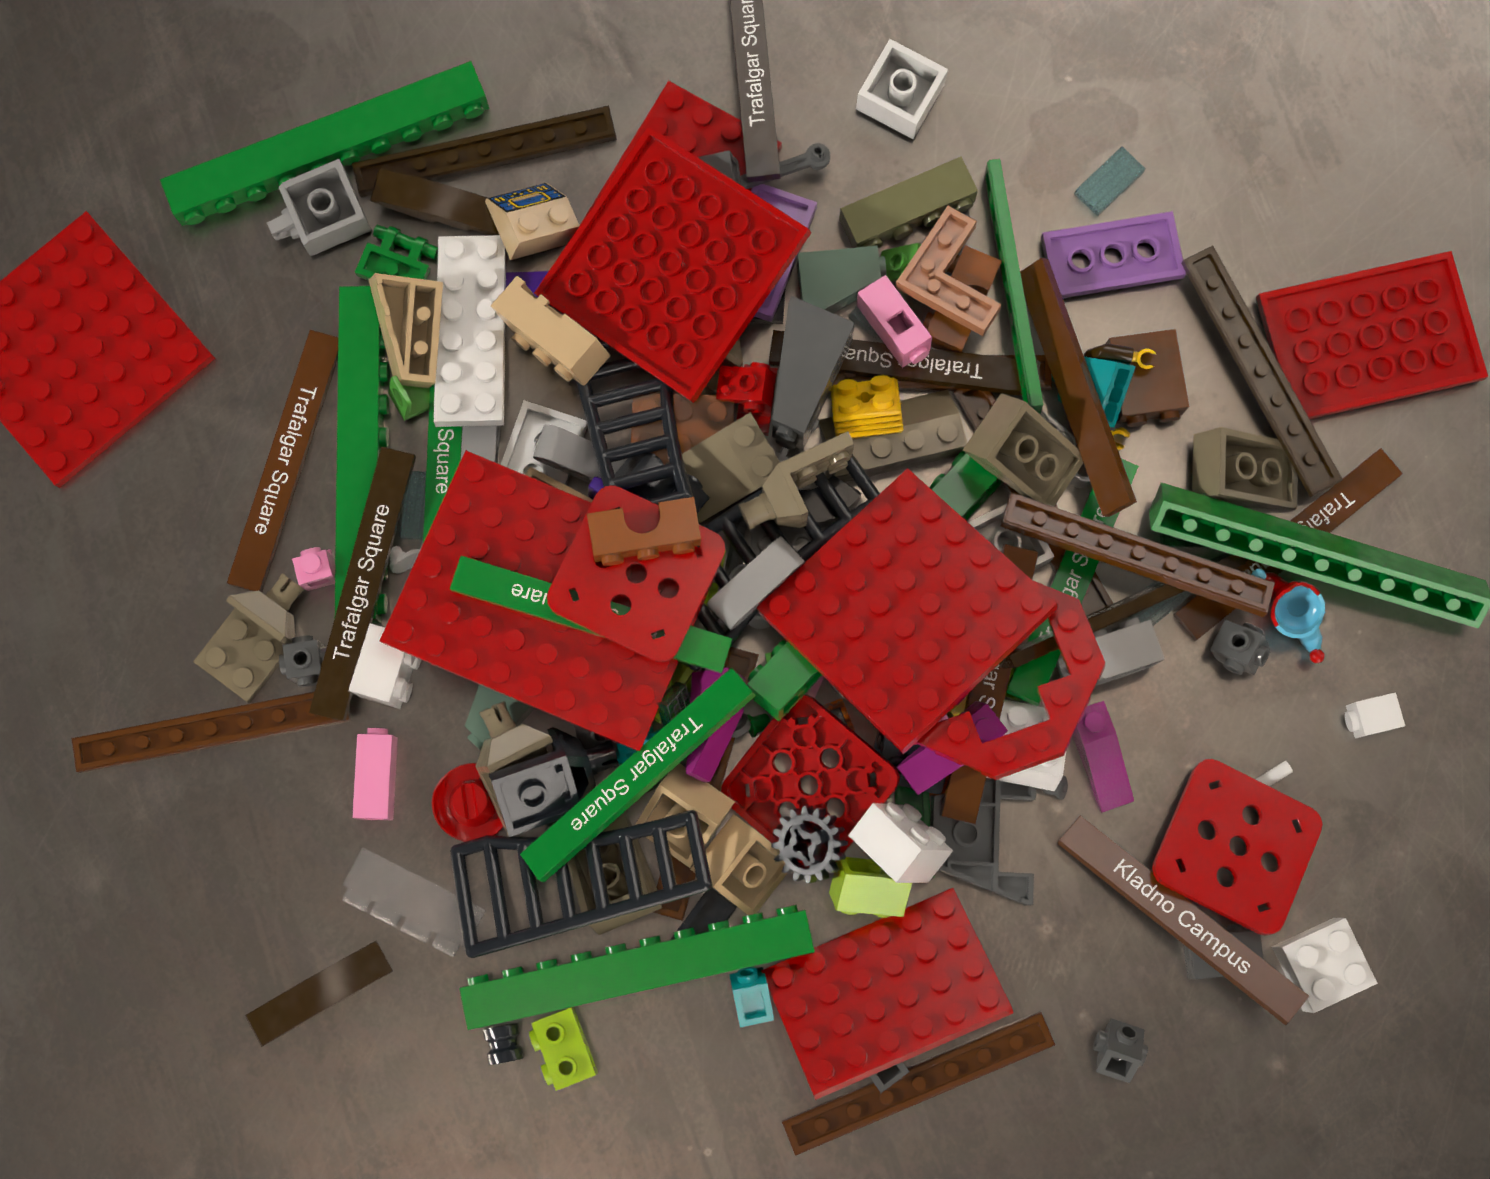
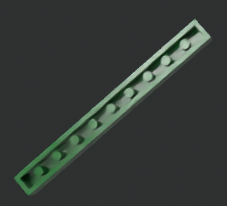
M472 61L172 174L160 179L171 211L182 226L186 224L196 225L204 221L205 217L217 212H230L236 208V205L243 202L259 201L265 198L267 193L279 189L283 182L332 161L340 159L343 166L352 165V163L358 162L361 157L371 153H384L392 145L403 141L413 142L426 132L434 129L437 131L447 129L453 122L460 119L476 118L484 110L489 109V105Z
M339 286L335 615L381 447L389 446L388 427H384V415L389 414L390 403L388 394H384V382H389L390 367L389 362H384L386 348L370 286ZM388 564L383 581H386L388 578ZM382 587L372 624L382 623V614H387V595L382 594Z
M962 450L951 464L953 468L946 475L943 473L939 474L930 485V489L968 521L999 488L1003 481L984 469ZM785 640L779 642L771 652L772 658L764 667L761 664L758 665L747 678L749 682L747 685L756 695L753 700L777 721H780L822 676L815 667Z
M1160 483L1149 509L1150 527L1153 531L1478 629L1490 609V589L1484 579L1166 483Z
M797 904L776 909L778 916L764 918L763 912L743 916L742 924L729 926L728 920L708 924L709 931L695 934L694 928L673 932L675 939L661 942L660 935L640 939V947L627 949L626 944L622 943L605 947L606 954L592 957L591 951L570 955L572 962L558 965L557 958L536 963L537 970L523 972V967L520 966L502 970V978L489 980L488 974L467 978L468 985L459 988L467 1030L814 953L806 910L798 911Z

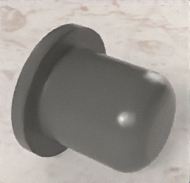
M1066 776L1062 777L1055 791L1042 789L1045 794L1056 795L1058 799L1063 800L1068 789Z

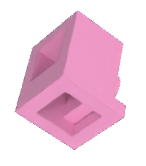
M309 548L301 551L300 557L292 559L298 584L306 591L335 584V561L331 549Z

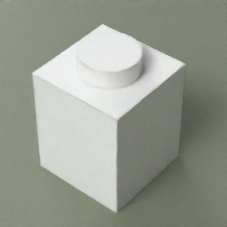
M1396 692L1346 705L1345 722L1348 730L1354 733L1355 739L1405 726Z

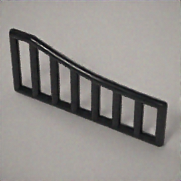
M596 337L605 349L611 348V346ZM628 358L604 363L585 386L577 382L603 487L613 485L622 489H628L673 477L677 492L647 500L658 505V502L693 497L678 438L674 413V396L671 387L656 378L593 394L590 381L641 368ZM660 392L659 407L605 421L600 420L598 407ZM662 420L664 435L608 449L604 435ZM667 448L670 463L615 477L612 462Z
M853 454L851 460L847 461L848 466L845 468L867 500L850 511L825 473L816 475L815 485L839 519L822 531L808 510L807 524L804 526V529L812 540L797 551V554L805 562L880 494ZM762 488L738 504L758 497L759 494H762ZM736 504L703 527L717 534L723 531L747 566L757 556L734 524V522L743 517L738 504ZM768 520L760 524L771 542L782 537L790 545L774 520ZM720 565L714 580L721 589L731 579ZM705 603L702 606L698 619L706 631L732 638L731 647L758 611L756 609L733 630L728 628L726 632L723 631ZM687 663L689 668L693 671H698L701 669V667Z
M688 810L625 828L601 832L583 848L586 850L596 908L581 913L576 912L567 862L555 873L563 918L546 923L543 922L536 876L520 855L539 837L486 835L453 845L450 849L465 953L469 958H476L707 892L712 888V879L699 817L694 810ZM686 826L697 879L677 885L666 832ZM653 836L663 889L643 895L633 840ZM619 843L629 899L610 904L599 847ZM497 849L517 850L529 928L515 932L510 930ZM483 851L497 937L478 942L465 856Z

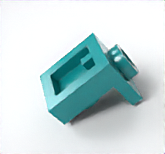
M747 967L729 975L740 1028L774 1021L765 973L761 972V970H764L762 967Z

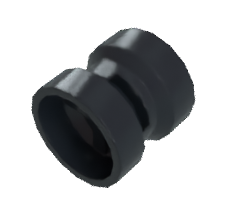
M518 1023L483 1029L484 1039L489 1043V1047L491 1046V1050L487 1054L489 1065L524 1058L522 1047L516 1043L517 1036L520 1034Z

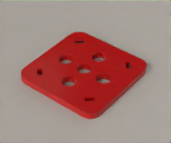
M613 485L605 486L595 495L548 590V605L552 612L566 620L653 661L660 663L668 662L678 653L725 554V543L719 534L699 525L701 536L700 548L703 557L697 559L695 551L686 554H674L673 550L659 552V557L638 560V555L624 557L623 563L611 565L608 568H601L594 562L587 514L613 510L618 507L623 508L626 525L632 531L641 534L654 530L660 521L659 505ZM634 564L642 565L647 571L646 578L640 583H633L626 577L627 569ZM671 579L677 582L679 592L675 597L664 598L660 595L658 587L662 581ZM576 589L579 600L573 602L569 590ZM617 596H625L631 601V609L625 615H617L611 609V602ZM664 630L665 636L656 639L652 638L651 634Z
M805 694L780 721H777L775 718L770 721L726 777L721 786V792L735 801L731 808L771 843L779 842V837L773 833V830L783 829L784 827L779 820L782 817L780 814L782 803L791 802L796 808H800L801 811L803 806H813L814 810L823 807L826 808L825 817L831 815L827 809L828 801L831 798H838L844 803L845 811L841 817H837L834 826L845 828V831L839 835L840 840L848 841V845L840 847V852L845 854L854 842L848 835L872 803H886L897 789L900 776L898 770L890 761L814 697ZM809 717L808 723L798 724L797 718ZM827 748H832L839 754V763L835 768L825 766L822 761V754ZM780 752L788 754L791 758L792 766L787 772H781L775 766V757ZM875 772L877 785H870L869 773ZM805 775L815 777L818 782V789L813 795L805 793L801 788V780ZM746 784H749L750 796H747ZM814 823L817 829L823 830L818 824ZM797 858V861L804 865L803 861Z
M1205 759L1195 766L1153 862V875L1157 882L1166 888L1260 935H1272L1280 931L1286 921L1321 834L1322 819L1313 808L1218 760ZM1218 781V788L1210 790L1209 783ZM1245 807H1253L1257 811L1259 820L1256 825L1248 824L1243 819L1242 812ZM1297 819L1302 832L1296 833L1292 821ZM1201 821L1209 822L1214 827L1215 834L1212 840H1206L1200 836L1198 825ZM1232 837H1238L1246 844V852L1243 856L1235 855L1231 851L1229 844ZM1264 853H1270L1277 859L1278 865L1274 872L1267 871L1262 866L1261 858ZM1176 860H1179L1183 872H1180ZM1220 868L1228 869L1232 873L1233 883L1230 887H1224L1219 884L1216 875ZM1266 904L1268 910L1259 912L1257 906Z

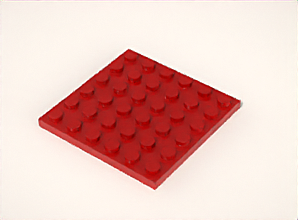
M648 126L534 294L538 297L540 295L544 296L549 300V305L562 314L568 315L584 329L692 403H695L812 232L809 228Z
M87 211L0 281V422L58 488L63 486L216 359Z
M907 468L812 555L805 564L799 567L762 601L756 609L774 629L904 754L1056 611L1058 603Z

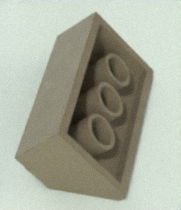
M948 390L901 400L904 429L901 433L852 439L854 442L852 454L868 477L955 457L964 449L967 439L961 416ZM833 417L820 419L818 423L823 442H826L835 437ZM846 468L831 474V476L834 475L843 482L854 481Z

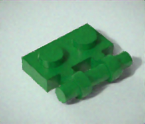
M377 224L373 231V237L381 239L382 243L379 247L367 242L356 267L355 274L366 280H369L375 273L427 280L431 268L420 261L424 256L435 260L438 256V247L429 244L428 239L420 236L413 238L402 234L401 229L389 226V228ZM396 246L410 250L408 257L392 251Z

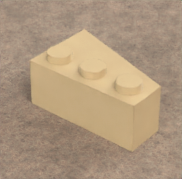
M375 273L369 279L392 376L396 375L404 386L429 388L436 383L443 282Z
M516 276L491 304L492 309L514 333L511 339L525 351L530 347L534 350L532 354L545 366L548 367L550 363L556 366L554 370L566 381L570 382L572 379H575L585 386L607 361L610 354L596 337L568 315H562L548 305L550 303L549 300L544 296L540 295L537 298L527 287L525 281Z

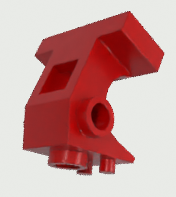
M752 362L750 365L744 364V367L720 366L716 400L739 403L737 420L751 412L764 436H769L778 368H770V365L760 362Z

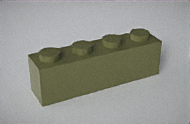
M962 156L840 208L839 221L852 248L878 246L879 249L884 241L893 237L895 240L903 239L909 236L916 227L923 224L925 227L935 225L947 206L961 213L967 211L973 206L978 189Z

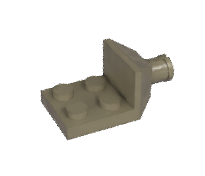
M847 431L778 463L763 484L762 494H759L758 497L750 501L738 504L748 528L753 529L756 525L775 519L778 525L796 528L806 526L808 510L797 487L803 488L817 480L816 475L827 470L829 474H833L848 466L847 461L851 460L854 442L849 432Z
M282 573L278 581L266 594L258 590L230 595L226 602L235 607L193 662L243 700L251 703L279 667V655L283 654L282 645L291 644L292 638L296 637L294 616L288 610L304 589Z
M502 701L492 705L489 709L486 708L479 712L489 730L490 738L484 740L476 769L507 833L489 773L548 754L545 745L552 743L553 740L550 735L524 724L516 725L509 714L506 702Z

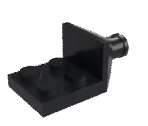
M552 727L547 729L553 740L551 743L553 752L489 773L508 836L512 837L559 820L596 787L595 774L612 767H618L619 762L611 740L584 749L580 739Z

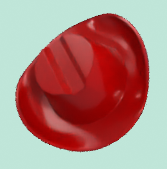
M477 763L463 764L447 772L437 783L432 795V811L436 822L448 835L463 842L486 835L495 836L503 828V824L476 769Z

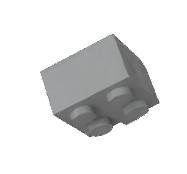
M340 159L283 182L279 186V190L287 208L281 211V216L267 222L272 237L276 241L288 236H292L293 239L300 238L310 256L372 231Z
M1137 617L1118 624L1119 626L1113 628L1111 633H1107L1106 628L1093 633L1106 662L1105 669L1096 686L1149 669L1165 659L1151 620L1140 623ZM1063 657L1058 659L1056 664L1061 678L1070 675Z

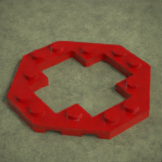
M1034 581L1058 603V609L1047 618V621L1070 674L1038 686V693L1049 720L982 743L970 711L937 722L914 745H921L934 751L935 754L957 764L971 767L980 771L982 775L994 780L1064 756L1071 737L1085 712L1092 692L1106 664L1080 600Z

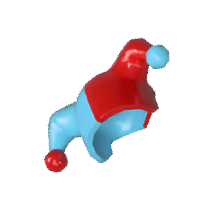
M1262 569L1254 570L1252 572L1253 576L1275 583L1270 602V617L1275 628L1283 635L1298 638L1302 646L1310 652V660L1313 663H1321L1324 660L1325 654L1321 650L1323 637L1319 629L1325 614V600L1321 592L1312 584L1303 581L1287 582L1273 572H1265Z

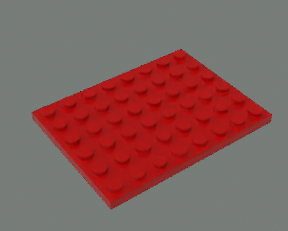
M465 450L379 640L381 643L636 751H640L644 745L679 663L675 659H671L668 662H656L607 638L451 591L450 586L460 556L552 583L591 505L589 501ZM694 547L697 559L703 557L701 548ZM602 561L595 562L596 565L599 566V567H601V568H608V567H610V566H603ZM639 564L630 566L626 572V577L633 583H640L647 576L645 567ZM714 578L691 624V626L693 627L697 621V618L708 595V592L711 588V585L714 581ZM666 579L659 584L658 592L664 598H673L679 592V586L674 580ZM617 596L612 600V602L631 607V601L625 596Z

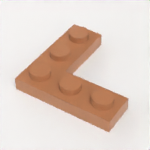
M947 206L896 281V289L984 336L999 313L1001 304L945 274L976 228L977 223L976 220Z

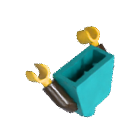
M1107 343L1087 349L1084 353L1086 364L1109 427H1115L1136 366L1130 365L1131 362H1137L1144 369L1153 368L1154 366L1143 365L1141 362V357L1144 353L1157 355L1153 350L1143 349L1140 352H1135L1132 347ZM1058 393V395H1057L1058 401H1059L1060 403H1062L1061 398H1060V395H1059V393ZM1118 427L1111 430L1113 438L1115 434L1130 437L1129 431L1125 428ZM1115 442L1118 450L1124 448V445Z

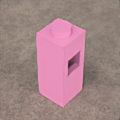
M886 275L858 292L857 307L902 368L911 362L917 364L928 356L932 336Z
M367 728V734H357L352 818L359 820H393L398 738L388 735V729Z

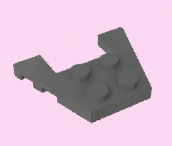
M994 779L986 781L976 824L940 816L945 793L931 797L930 827L940 831L946 838L945 843L953 850L938 871L1023 905H1033V873L999 872L1000 799L1036 800V788Z

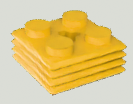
M878 375L870 381L862 382L845 379L832 386L831 399L835 437L847 431L853 439L901 433L904 430L898 380L896 378Z

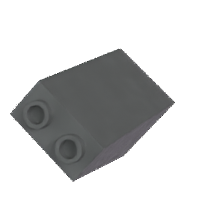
M791 296L788 303L772 418V437L776 438V443L784 448L794 450L797 447L803 450L852 344L855 323L794 296Z

